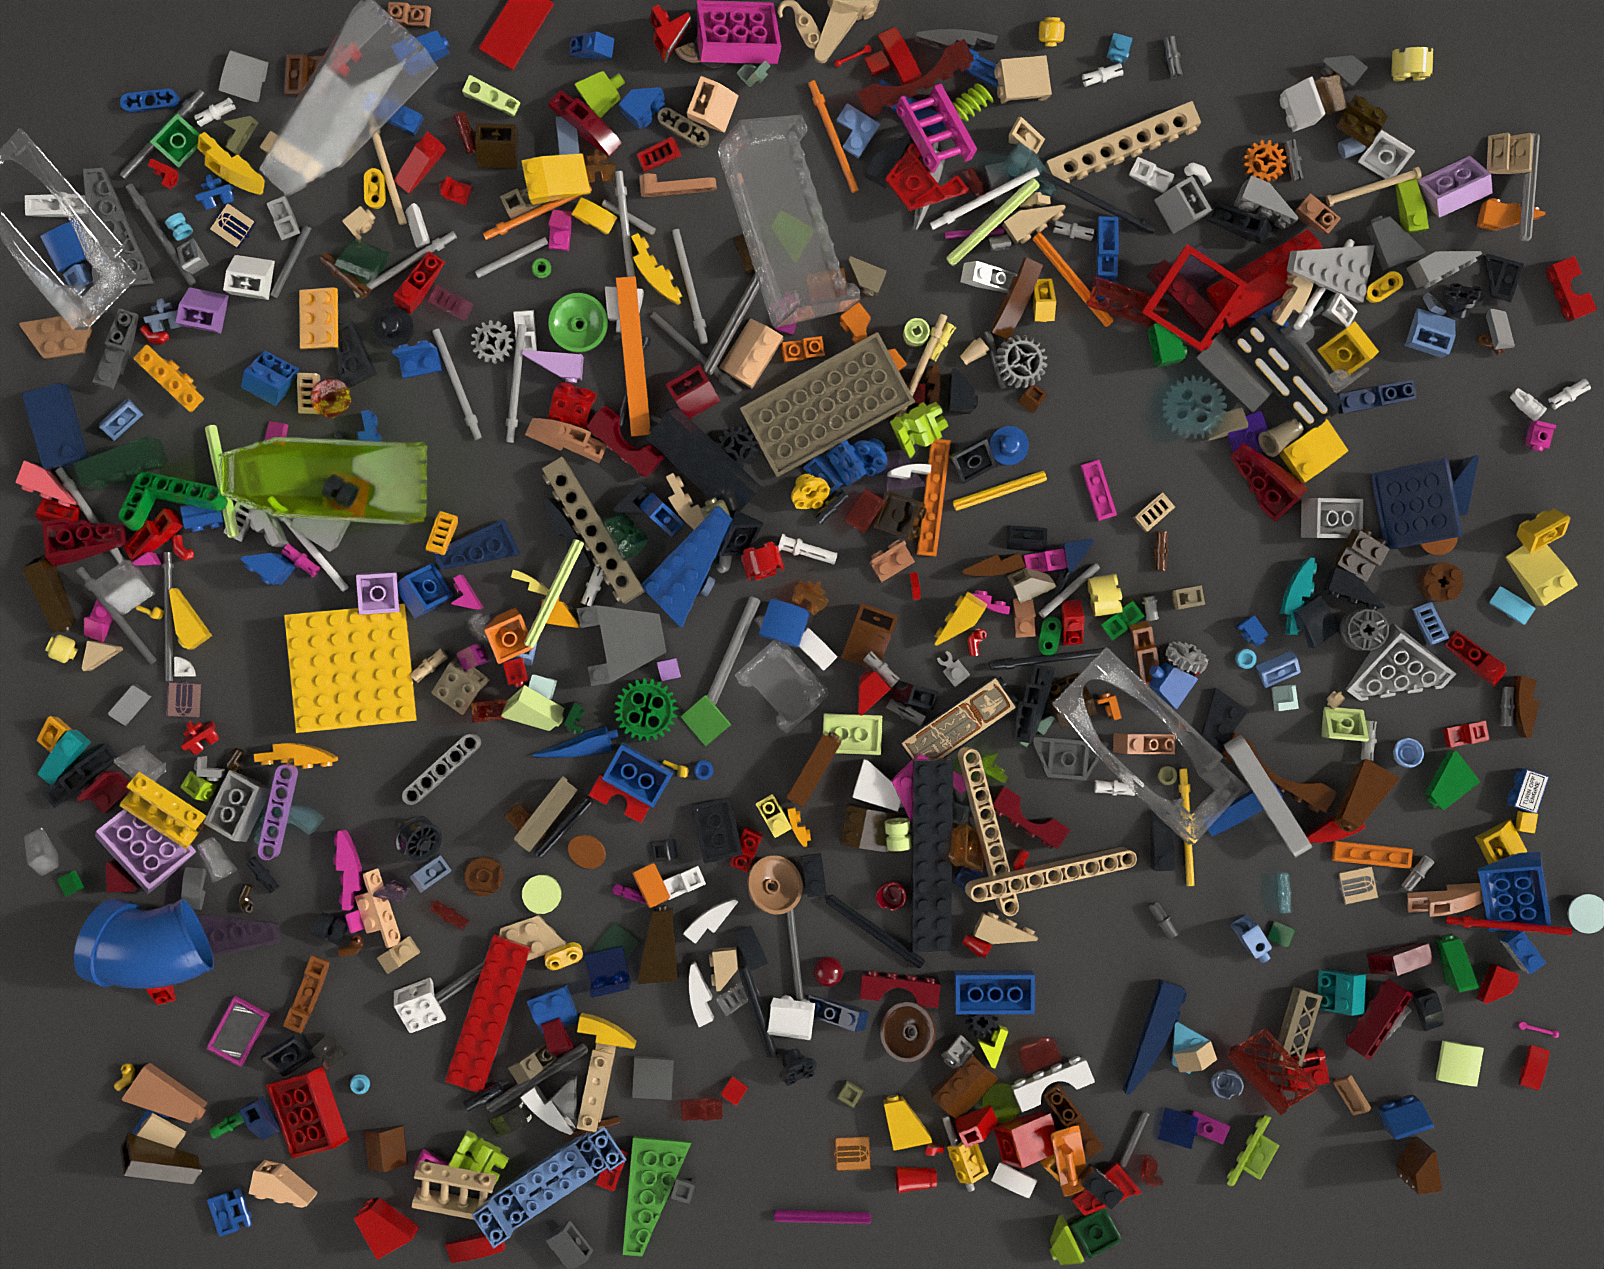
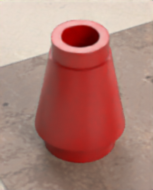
M967 933L962 942L976 956L984 959L992 947L989 942Z

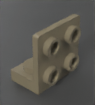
M457 657L449 663L434 687L432 694L463 715L477 693L488 683L490 678L476 668L464 671Z

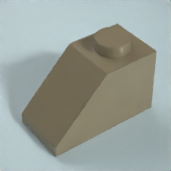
M850 256L848 264L859 289L867 296L873 297V294L878 296L887 271Z

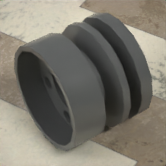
M1354 610L1348 612L1342 618L1339 624V635L1341 641L1353 650L1372 651L1380 648L1386 642L1389 635V625L1386 618L1375 610ZM1369 627V631L1364 633L1363 629Z

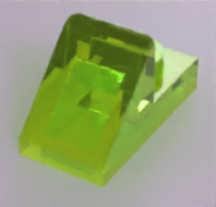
M995 752L981 756L984 772L1005 783L1008 778L1004 774L1006 770L997 765L994 768L991 767L998 753Z

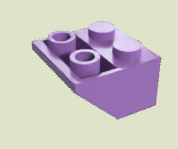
M189 287L179 303L175 323L184 327L221 334L229 296Z

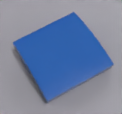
M78 219L58 226L40 236L57 272L69 269L73 265H77L78 262L91 258L90 243Z
M770 599L759 635L760 637L778 640L780 644L799 648L810 611L790 603Z

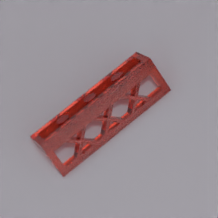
M1095 276L1092 282L1093 291L1086 302L1087 306L1148 327L1156 324L1148 320L1141 313L1133 315L1129 311L1134 308H1139L1142 311L1152 295ZM1096 295L1105 297L1106 301L1097 303L1094 302ZM1160 299L1152 312L1165 319L1169 312L1167 300ZM1121 302L1124 307L1115 309L1111 304Z

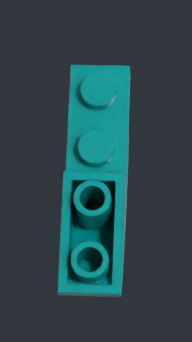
M1306 558L1299 565L1285 590L1280 614L1287 615L1285 634L1298 635V632H1300L1297 629L1293 612L1304 605L1302 597H1310V594L1314 591L1312 578L1317 569V563H1314L1315 558Z

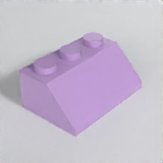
M1471 156L1417 180L1428 208L1438 218L1492 193L1491 173Z

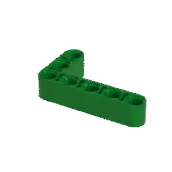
M142 472L135 478L118 516L130 530L136 531L144 525L156 498L214 511L223 510L227 506L228 500L215 486L150 472Z

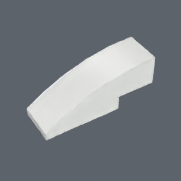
M734 897L711 907L696 918L683 934L696 944L707 928L714 933L738 903L739 899Z
M694 961L690 966L689 994L694 1017L698 1026L701 1027L714 1019L707 1004V1001L712 999V994L696 961Z
M537 1085L522 1094L520 1098L544 1122L569 1135L574 1132L576 1127L551 1098L548 1100L545 1098Z

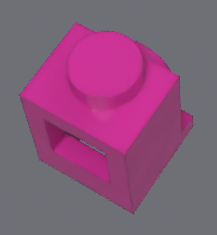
M1538 420L1530 422L1525 445L1530 446L1531 450L1537 452L1549 449L1556 425Z

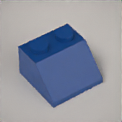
M434 563L403 577L397 583L398 593L414 619L430 612L454 596Z
M567 984L531 996L527 1000L533 1020L542 1034L544 1033L541 1024L560 1017L564 1026L579 1021V1016Z
M1406 1095L1399 1101H1388L1383 1103V1106L1378 1107L1384 1129L1396 1140L1434 1128L1433 1122L1421 1100L1415 1095Z

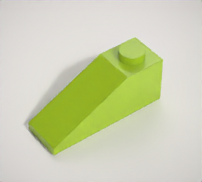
M1414 178L1395 184L1401 227L1409 235L1422 234L1429 229L1426 207L1417 180Z

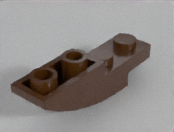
M1059 1083L1043 1094V1097L1066 1128L1079 1125L1084 1154L1088 1159L1104 1149L1100 1140Z

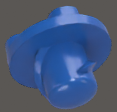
M1005 426L998 429L992 435L989 446L994 459L1002 465L1009 466L1015 465L1025 458L1028 453L1029 442L1022 430L1013 426Z
M875 438L869 441L861 440L853 445L858 459L862 460L865 464L863 467L867 471L866 475L874 476L885 469L888 461L884 452L885 446L880 440Z

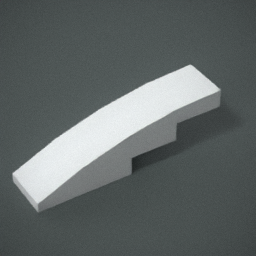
M25 195V215L87 218L85 195Z

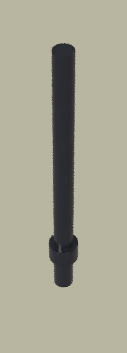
M1106 648L1019 659L1011 657L1005 658L1003 661L989 662L990 670L1002 668L1010 670L1018 666L1106 656L1107 651Z

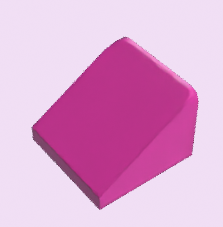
M269 421L265 440L285 444L288 425Z
M147 552L133 561V565L153 566L162 565V562L156 553Z
M359 909L345 915L350 933L365 929Z

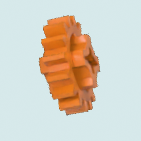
M1263 140L1258 145L1253 143L1251 145L1252 149L1248 148L1246 150L1248 155H1245L1242 159L1247 161L1242 166L1243 168H1248L1245 174H1251L1268 183L1271 179L1275 181L1278 179L1277 175L1281 176L1283 174L1281 169L1286 167V164L1282 163L1286 156H1281L1284 150L1277 149L1278 143L1272 146L1271 140L1264 144ZM1259 150H1263L1260 155H1259V154L1254 155L1255 152H1257V151H1259ZM1269 169H1270V170L1275 169L1274 172H1272V173H1270V174H1266V172H1267Z

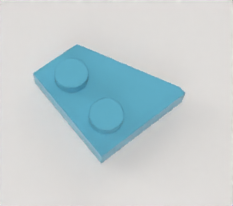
M1179 1022L1174 1023L1173 1053L1209 1041ZM1172 1053L1171 1063L1178 1067Z

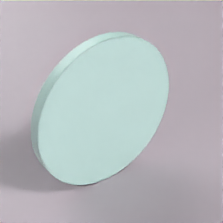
M1583 894L1576 897L1568 908V919L1571 925L1582 933H1595L1604 927V901L1592 894Z

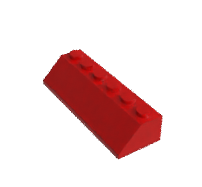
M1309 229L1233 273L1248 284L1245 287L1247 289L1245 295L1241 300L1238 298L1234 303L1236 308L1230 316L1226 315L1224 318V322L1229 328L1282 298L1284 293L1291 289L1286 284L1289 273L1287 272L1290 252L1323 249L1320 241ZM1227 278L1207 288L1208 302L1218 314L1237 288V285Z

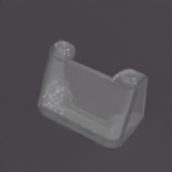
M773 640L735 674L742 686L751 687L754 685L779 713L776 717L777 725L786 734L814 711L829 695L825 686L788 645L780 644L778 640Z

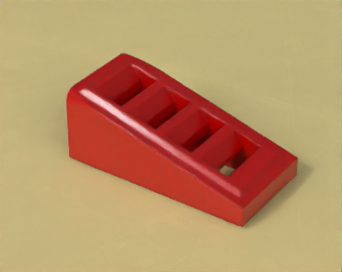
M672 137L636 154L644 172H648L682 156L675 139ZM669 145H670L671 150H672V152H673L672 154H670V152H669V150H668V148H667V146H669ZM660 149H663L666 157L663 158ZM652 152L656 153L658 161H655ZM645 155L649 156L652 164L648 165Z

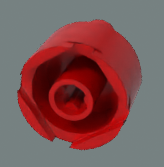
M773 542L765 543L762 545V548L756 550L754 547L748 548L743 551L744 554L741 556L748 581H751V577H755V580H760L776 575V570L778 569L781 572L785 570L779 548L774 546Z

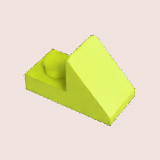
M1000 1025L997 1030L994 1029L991 1037L993 1043L978 1039L992 1068H996L1008 1034L1007 1028Z

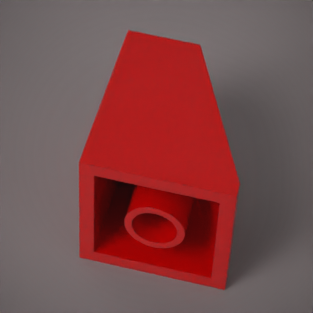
M1040 1111L995 1125L993 1130L1003 1163L1024 1168L1054 1155L1050 1136L1056 1130L1054 1127L1055 1121L1051 1113Z
M371 1198L364 1202L354 1217V1221L377 1260L410 1242L419 1230L417 1224L381 1198H377L374 1201Z

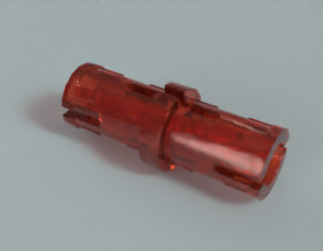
M466 112L455 114L454 118L459 129L458 135L462 138L466 154L476 152V144L473 137L474 131L473 128H470Z
M973 166L969 167L968 171L967 169L964 170L962 175H964L970 186V192H973L976 198L986 194L987 192L983 187L984 183L979 180Z
M435 900L434 906H431L429 911L442 917L446 923L450 922L463 931L469 919L456 913L455 909H450Z

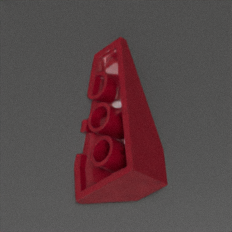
M1244 443L1230 456L1241 476L1245 477L1250 485L1248 488L1251 493L1254 492L1260 508L1275 522L1308 490L1294 475Z
M63 518L42 522L45 557L53 566L74 563L127 544L124 525L88 523L82 520L78 522Z

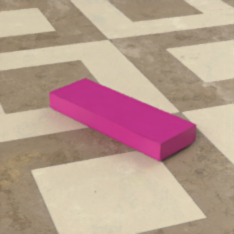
M1100 460L1080 465L1097 521L1116 516L1117 513Z

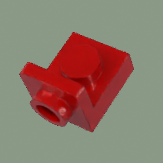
M150 159L148 166L154 169V174L163 177L161 185L171 190L178 181L179 172L163 163Z
M449 176L442 180L439 188L440 194L444 199L466 206L472 190L471 186L455 181Z
M523 657L503 662L508 685L514 684V687L526 685L525 681L530 680V677L527 675Z

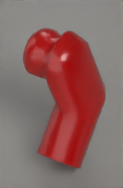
M144 325L139 330L148 342L153 345H161L169 340V334L166 331L153 333L148 325Z
M182 535L172 536L175 555L183 561L192 560L194 552L192 549L187 550L183 547Z
M976 629L968 637L967 642L970 656L979 655L978 644L986 638L987 633L985 630Z

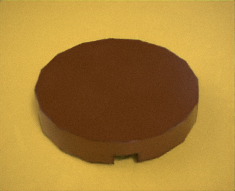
M487 856L478 857L472 860L466 867L464 879L470 891L480 896H486L500 888L504 879V873L500 863L494 858Z

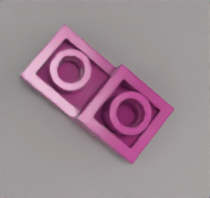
M976 590L975 594L972 593V595L987 603L986 609L1009 614L1010 606H1005L1006 602L994 601V604H991L992 596H988L986 591Z

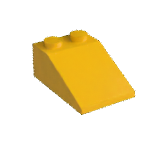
M583 154L541 156L521 160L529 200L532 205L591 193Z
M1327 419L1318 428H1312L1279 453L1291 473L1301 483L1307 482L1348 452V449Z

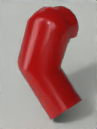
M1023 849L1020 850L1013 861L1014 871L1026 868L1025 861L1030 854Z

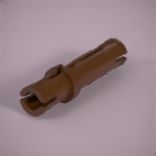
M328 252L323 254L326 259L320 257V262L331 270V274L335 277L338 276L359 294L361 298L368 296L365 292L370 293L371 289L347 270L345 264L338 262Z

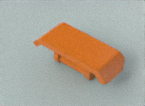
M1078 1125L1054 1132L1050 1136L1059 1183L1064 1196L1085 1190L1078 1180V1176L1087 1167Z

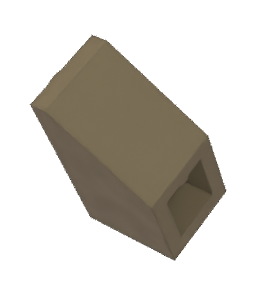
M1023 568L1007 576L1020 604L1056 587L1049 574L1028 568Z
M544 1043L519 1059L508 1069L519 1085L532 1079L554 1062L557 1057L549 1053L547 1043Z

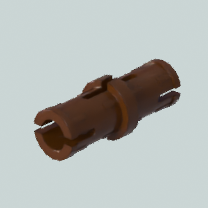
M1155 531L1156 542L1155 549H1153V553H1155L1154 571H1167V553H1169V549H1167L1168 532Z

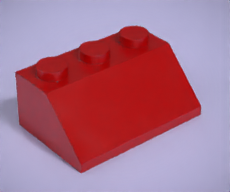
M867 670L859 677L861 681L858 683L857 711L861 716L891 689L873 670L871 672Z

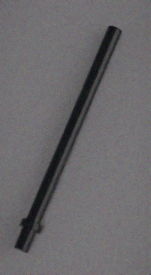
M1044 170L1040 172V178L1137 226V229L1140 231L1145 230L1150 234L1154 233L1156 227L1147 223V220L1139 219Z

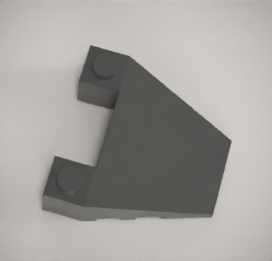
M598 605L577 609L580 628L600 625L606 655V664L588 667L591 686L612 683L667 652L660 614Z

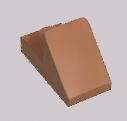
M1017 598L1012 599L1015 638L1036 636L1034 622L1036 614L1033 599L1021 604Z

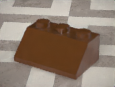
M972 1052L962 1066L954 1068L931 1092V1097L942 1109L957 1119L964 1116L996 1083L999 1077Z
M1418 1136L1413 1137L1398 1158V1166H1396L1398 1177L1418 1195L1442 1192L1437 1152Z

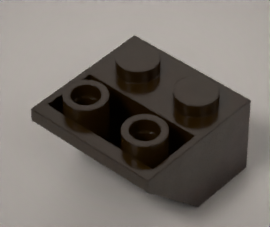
M476 123L475 144L478 168L518 169L519 130L516 124Z
M1078 672L1052 683L1047 701L1061 729L1097 713L1093 698Z

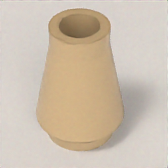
M981 338L974 339L960 357L968 365L970 362L986 355V352L990 349Z

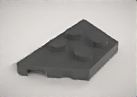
M1037 736L1033 739L1034 747L1046 777L1087 780L1104 749L1108 746L1106 742Z

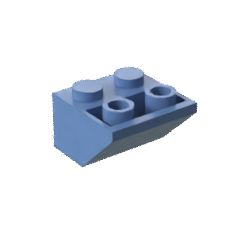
M1417 308L1405 346L1440 358L1449 355L1456 336L1455 320Z

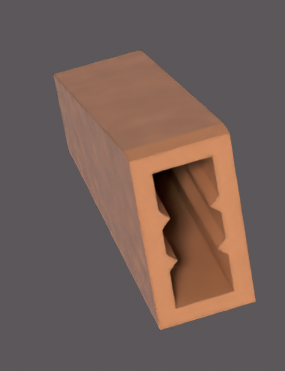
M151 1063L142 1068L121 1099L124 1102L188 1123H192L195 1119L200 1120L206 1112L204 1107L208 1103Z

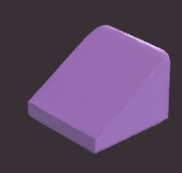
M677 658L657 662L662 681L681 677Z

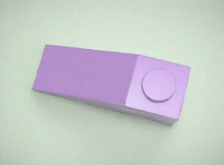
M523 350L522 352L526 358L558 377L565 379V382L577 383V380H582L584 360L582 354Z

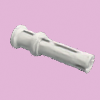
M783 533L778 546L779 551L785 550L793 553L794 556L801 554L831 563L832 565L835 564L838 554L802 543V540L799 538L796 540L786 537Z

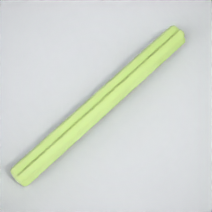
M1034 178L1030 179L947 256V261L952 266L956 265L1038 189L1039 183Z
M209 425L205 427L217 488L228 500L227 506L222 510L226 531L229 538H236L240 533L216 425Z
M577 539L573 540L524 641L526 646L531 648L535 646L584 545L583 542Z

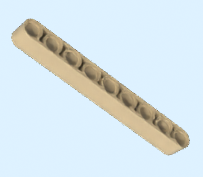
M963 747L958 752V760L988 875L990 877L1010 872L980 754L970 747ZM972 752V759L966 761V755ZM977 771V777L971 780L972 772ZM982 790L981 797L976 799V792ZM987 809L986 815L981 817V811ZM991 827V833L988 836H986V829ZM996 846L995 853L990 854V849ZM1001 864V870L995 873V867ZM998 883L992 886V891L998 888ZM1016 894L995 899L997 908L1005 915L1013 916L1018 912L1019 904ZM1010 901V907L1005 909V904Z
M1125 847L1113 848L972 880L966 884L965 892L974 901L983 902L1131 868L1136 864L1137 857L1133 851ZM1127 853V859L1122 861L1123 856ZM1109 857V863L1104 866L1105 859ZM1091 862L1090 868L1086 870V864ZM1072 866V872L1067 874V869ZM1054 870V875L1048 878L1049 872ZM1035 874V880L1030 882V877ZM1017 879L1016 885L1011 887L1012 880ZM998 883V888L992 891V886ZM979 887V893L977 895H973L974 889Z

